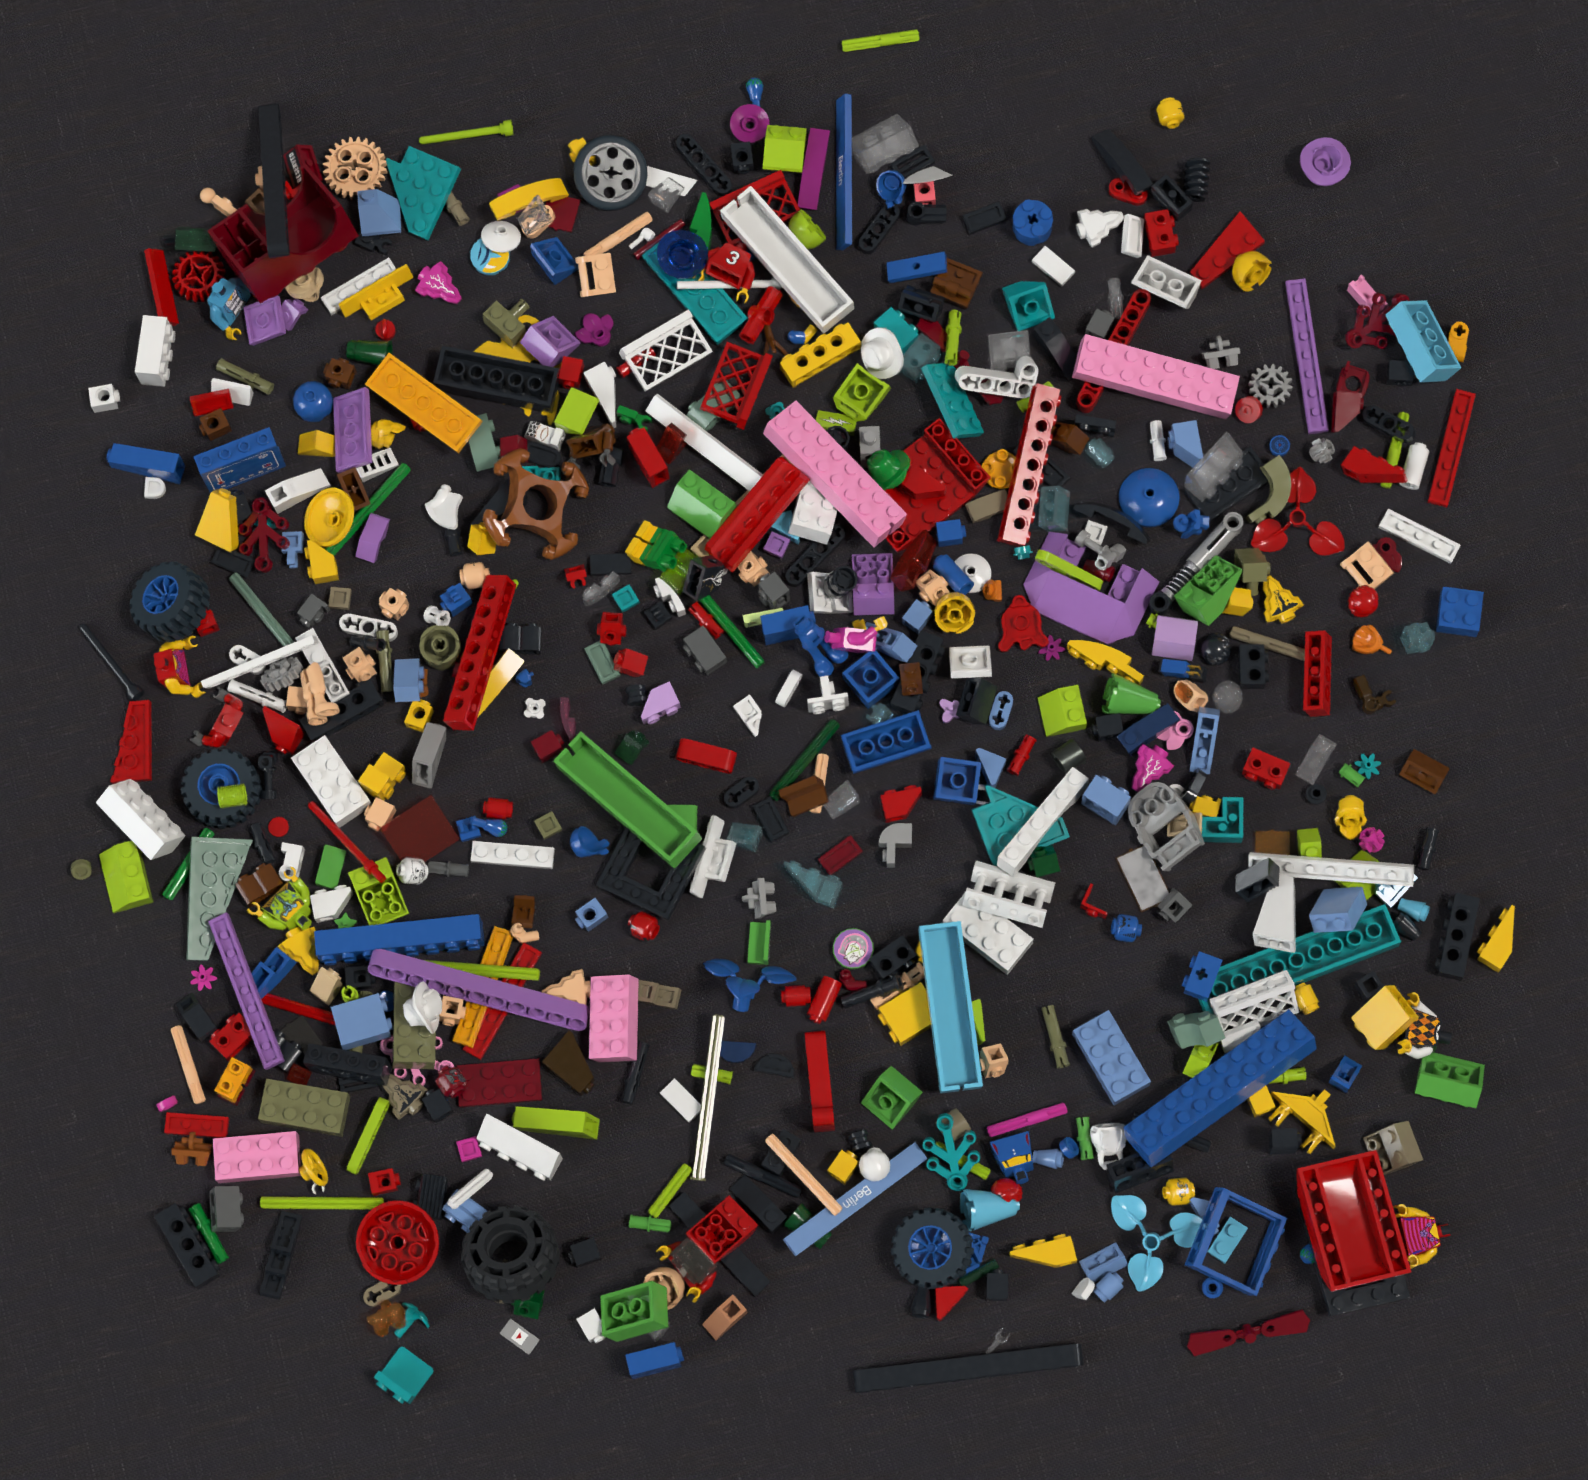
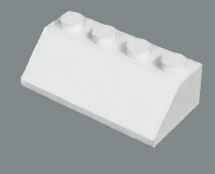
M486 1114L476 1138L480 1142L479 1146L489 1152L491 1149L499 1152L497 1154L498 1157L506 1161L512 1159L517 1162L515 1166L524 1171L527 1169L534 1171V1176L543 1181L546 1178L551 1181L563 1159L559 1152L489 1114Z

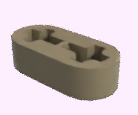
M381 1281L365 1291L363 1296L364 1302L370 1307H377L400 1294L402 1286L397 1285L395 1287L396 1291L393 1293L390 1290L384 1293L383 1290L387 1289L389 1285ZM371 1292L374 1294L381 1292L382 1294L376 1297L377 1301L375 1303L372 1300L368 1301Z

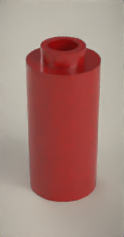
M823 976L807 1012V1015L810 1016L809 1020L820 1024L821 1021L826 1022L842 983L833 978Z

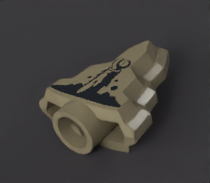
M390 1074L387 1086L383 1085L384 1090L389 1094V1102L393 1106L392 1112L398 1120L408 1113L412 1116L415 1115L423 1107L424 1103L421 1099L428 1089L420 1083L415 1085L409 1080L401 1081L397 1076Z

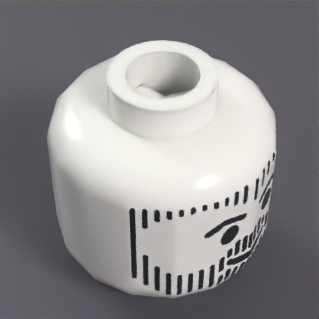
M405 857L397 865L396 874L402 883L419 885L428 876V866L422 859Z

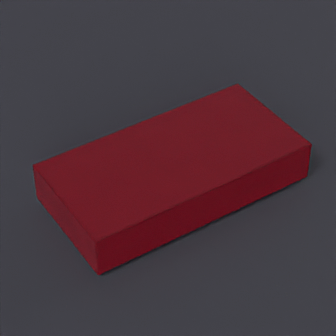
M850 835L821 856L818 861L829 876H832L863 853V850Z

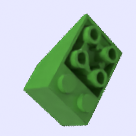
M1215 555L1174 597L1184 613L1209 626L1223 612L1243 570Z

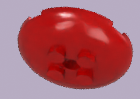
M400 1200L389 1201L376 1206L363 1218L357 1231L356 1249L363 1267L374 1278L388 1284H407L424 1276L433 1266L439 1251V1234L433 1219L418 1205ZM397 1236L403 1239L404 1245L401 1248L397 1247L394 1243Z

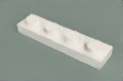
M473 841L471 863L553 869L555 849L553 847Z

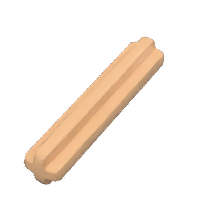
M821 753L816 758L814 775L822 779L825 786L829 756ZM822 805L809 811L820 813Z

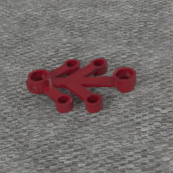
M1379 292L1372 296L1371 310L1366 305H1359L1356 311L1357 318L1354 329L1349 330L1345 337L1347 344L1352 348H1359L1362 344H1370L1384 349L1388 344V340L1385 337L1377 336L1375 338L1366 335L1371 331L1390 333L1396 337L1390 325L1382 323L1387 320L1386 314L1403 300L1410 301L1409 297L1402 293H1397L1392 298V305L1381 314H1379L1380 306L1386 302V297ZM1369 316L1368 324L1363 327L1364 318Z
M260 497L253 501L252 514L238 528V532L242 536H249L239 546V551L243 555L249 556L253 552L252 546L259 539L260 556L256 558L254 565L262 573L269 572L273 565L272 560L268 557V536L282 550L290 546L289 539L280 536L267 525L268 517L275 522L278 529L284 531L289 527V521L272 511V504L265 497ZM258 520V526L252 532L251 526ZM284 521V525L280 527V523ZM247 527V531L243 533V529ZM285 540V544L281 546V542ZM248 546V550L244 552V548Z

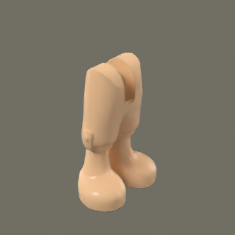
M312 663L301 671L300 677L305 702H307V720L310 725L316 726L326 723L328 721L327 716L336 715L340 710L336 703L325 700L326 687L323 673L318 663Z

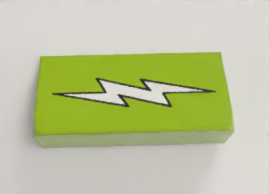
M818 410L816 421L825 430L832 426H841L847 430L849 436L855 435L857 422L845 414Z

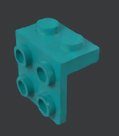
M400 1347L383 1371H378L374 1378L378 1380L376 1385L385 1392L387 1389L394 1392L395 1394L392 1397L402 1404L404 1401L411 1404L434 1370L405 1347Z

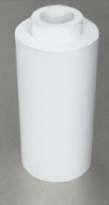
M1415 443L1410 445L1403 468L1408 481L1406 483H1399L1402 487L1412 490L1419 489L1429 454L1425 444Z

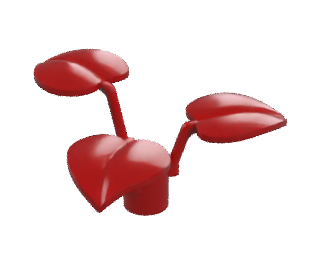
M1298 467L1290 473L1291 492L1287 502H1296V509L1290 513V521L1283 528L1275 519L1261 521L1255 529L1251 541L1252 547L1259 548L1263 552L1279 551L1288 542V537L1284 531L1291 525L1294 527L1305 525L1314 533L1309 539V544L1316 554L1327 556L1342 552L1345 548L1344 538L1334 524L1322 521L1315 530L1306 521V514L1300 509V502L1308 503L1315 497L1316 485L1304 469Z

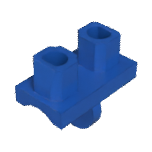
M1194 509L1187 515L1179 514L1173 520V526L1177 531L1183 532L1181 538L1187 539L1193 534H1201L1202 529L1207 530L1209 528V516L1200 515V510Z

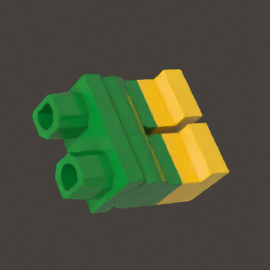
M644 520L635 534L637 538L634 537L625 553L634 563L665 572L667 568H675L677 559L674 556L677 552L684 553L687 544L675 532L653 526L650 522Z

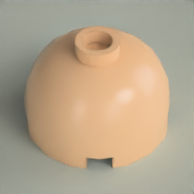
M659 1267L645 1277L643 1283L654 1281L667 1287L668 1310L674 1308L684 1296V1280L675 1269Z

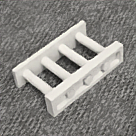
M979 861L975 862L971 881L976 882L974 889H966L962 906L1040 928L1043 927L1047 910L1042 909L1043 902L1050 903L1055 882L1019 872L1012 877L1000 867ZM983 886L996 888L994 895L982 892ZM1003 891L1015 893L1014 901L1002 898ZM1023 896L1036 899L1034 906L1022 903Z

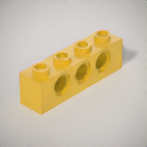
M849 323L839 324L831 333L827 335L822 334L814 343L810 345L805 344L799 348L797 353L793 355L788 354L783 357L780 362V369L792 388L859 350L861 348V341ZM835 340H838L842 344L838 347H835L831 343ZM818 350H821L825 354L821 357H818L814 353ZM801 360H804L808 363L804 367H800L797 365V363Z

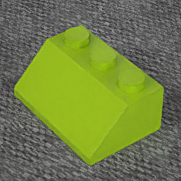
M132 840L114 845L99 854L113 913L153 903L141 850Z

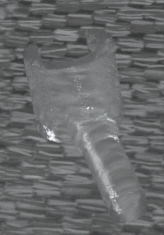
M1004 1328L999 1329L995 1335L996 1339L985 1353L990 1354L1000 1343H1005L1010 1337V1333L1007 1337H1002L1000 1333Z

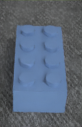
M1109 1010L1073 1030L1072 1035L1113 1105L1150 1086L1151 1081Z

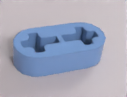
M999 692L995 697L989 716V724L995 730H1002L1007 725L1013 706V697L1009 692ZM1007 697V701L1010 703H1006L1004 709H1001V701L999 699ZM998 713H1002L1001 720L1004 722L996 725L993 718H997Z

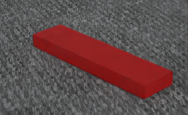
M148 248L144 250L158 317H167L169 323L175 326L179 324L164 251Z

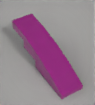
M810 128L798 198V206L801 208L814 210L818 208L830 130Z

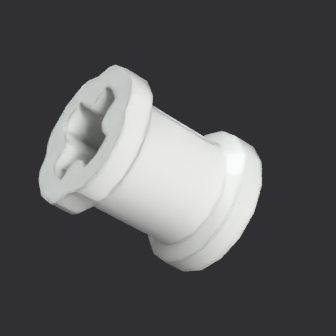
M433 605L427 607L424 612V620L427 623H435L438 626H447L451 619L448 611L438 610Z

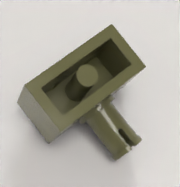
M520 299L510 310L504 308L496 300L483 313L484 323L511 348L526 334L525 325L518 320L530 308L526 302L523 303V299Z
M1259 548L1235 549L1234 565L1243 570L1240 578L1243 583L1246 582V589L1251 590V596L1258 595V582L1267 581V574H1270V563L1267 562L1265 555L1262 554Z

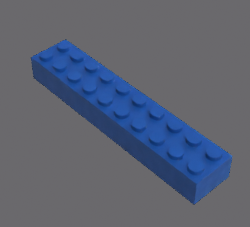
M1288 1009L1124 1126L1126 1140L1147 1164L1153 1167L1315 1051L1317 1048L1314 1035Z

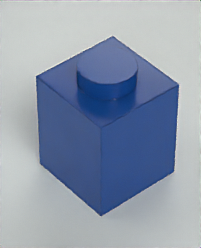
M960 519L936 522L939 547L963 544L966 530L965 525H961Z

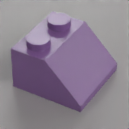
M554 316L531 325L520 341L525 349L541 365L549 367L560 364L563 356H568L581 343Z

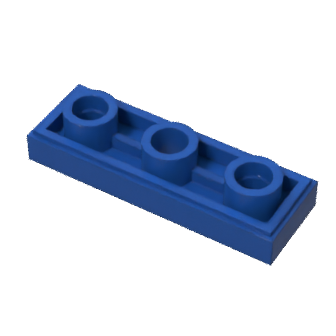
M945 252L887 262L889 283L947 272Z

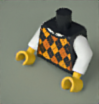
M1408 993L1407 996L1411 1000L1406 1001L1410 1006L1412 1005V1009L1419 1018L1404 1031L1402 1041L1398 1042L1401 1045L1398 1053H1405L1415 1059H1420L1434 1053L1438 1043L1449 1045L1452 1033L1440 1030L1442 1020L1437 1018V1015L1419 1000L1417 993Z

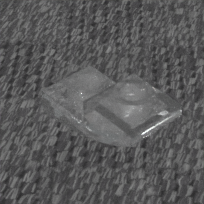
M612 571L610 575H606L602 579L601 587L595 583L591 587L588 586L582 594L584 605H592L609 594L620 582L619 575Z

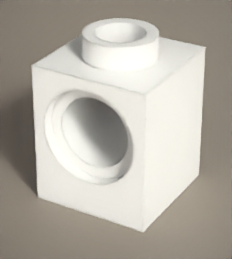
M112 384L88 388L91 408L94 413L118 409L117 402H120L119 391L115 390ZM110 395L107 401H101L102 396Z
M595 1308L577 1318L590 1343L593 1341L598 1343L606 1338L602 1336V1322Z

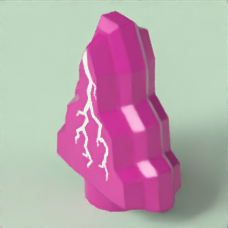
M441 261L432 268L426 266L418 276L420 283L415 292L425 297L428 295L433 299L442 298L444 301L458 304L462 299L458 289L452 284V277L447 273L448 268Z
M1142 744L1137 752L1139 756L1135 763L1137 771L1133 776L1131 788L1139 792L1149 785L1152 780H1158L1163 774H1168L1174 767L1166 759L1169 753L1157 745H1154L1151 749Z

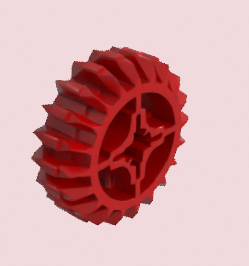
M194 249L193 255L186 252L187 258L180 257L181 263H175L177 269L172 271L175 276L172 278V281L176 283L174 285L175 289L179 290L181 296L185 295L186 300L192 298L196 303L198 298H200L202 302H205V297H209L213 291V284L219 282L222 278L226 279L223 276L226 274V271L222 269L224 265L222 262H219L218 256L213 257L212 252L206 254L203 249L198 254L197 250ZM199 263H204V264H207V265L201 267V266H198L197 264H199ZM191 267V272L184 278L186 271ZM196 270L202 276L203 282L196 276ZM214 274L212 281L207 285V280ZM195 285H198V286H200L201 288H199V289H194V288H191V287H192V286H195Z

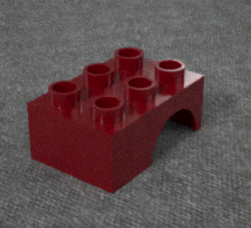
M306 163L299 167L301 172L299 191L293 200L287 204L290 256L269 258L265 213L256 212L247 204L208 230L209 235L227 264L260 304L268 298L279 295L284 287L300 276L311 273L316 265L333 253L344 250L349 242L359 236L342 205Z

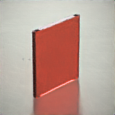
M432 795L380 827V831L385 835L401 861L405 857L422 859L425 862L459 840V836L453 830Z

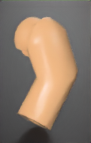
M515 923L510 929L511 935L520 943L539 940L537 930L526 932L520 923Z

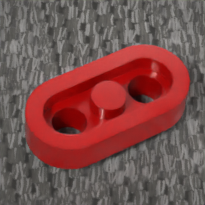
M1120 178L1113 179L1109 185V194L1114 199L1135 206L1143 205L1147 200V190L1142 192L1140 196H1136L1128 183H1123ZM1121 185L1123 188L1118 190L1116 186Z

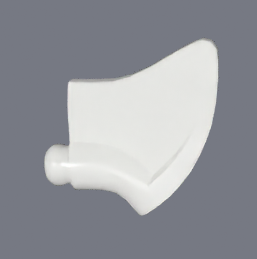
M443 484L438 489L435 497L425 503V507L434 522L442 527L455 530L458 527V507L463 496L452 493L451 487Z

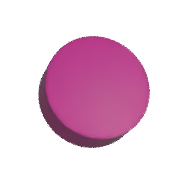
M171 1096L156 1106L159 1112H163L178 1104L175 1096Z

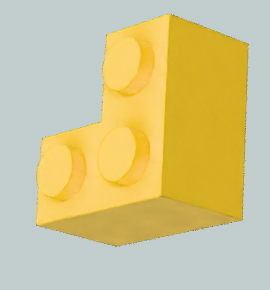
M383 752L374 766L368 765L358 782L362 789L371 796L383 801L385 799L388 800L394 792L393 787L405 777L406 769L403 764Z

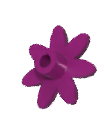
M1049 635L1048 646L1039 650V654L1047 653V661L1051 659L1052 655L1055 659L1059 660L1058 652L1065 651V648L1059 646L1061 639L1053 641L1052 636Z

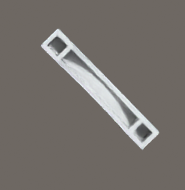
M1072 767L1000 853L997 866L1014 877L1051 826L1085 792L1088 787L1089 778Z

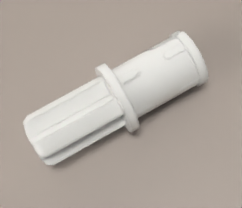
M1155 420L1150 422L1152 438L1150 443L1153 446L1154 461L1166 460L1164 445L1166 439L1163 437L1162 422Z

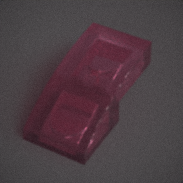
M561 697V718L566 735L571 742L575 738L576 720L575 718H569V698Z

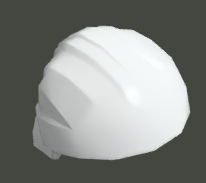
M870 1148L862 1155L859 1161L860 1173L865 1179L870 1181L882 1180L890 1171L889 1158L880 1148Z

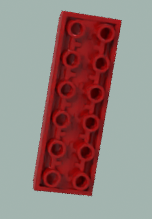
M784 457L777 458L706 543L704 550L724 563L725 567L733 573L810 479Z

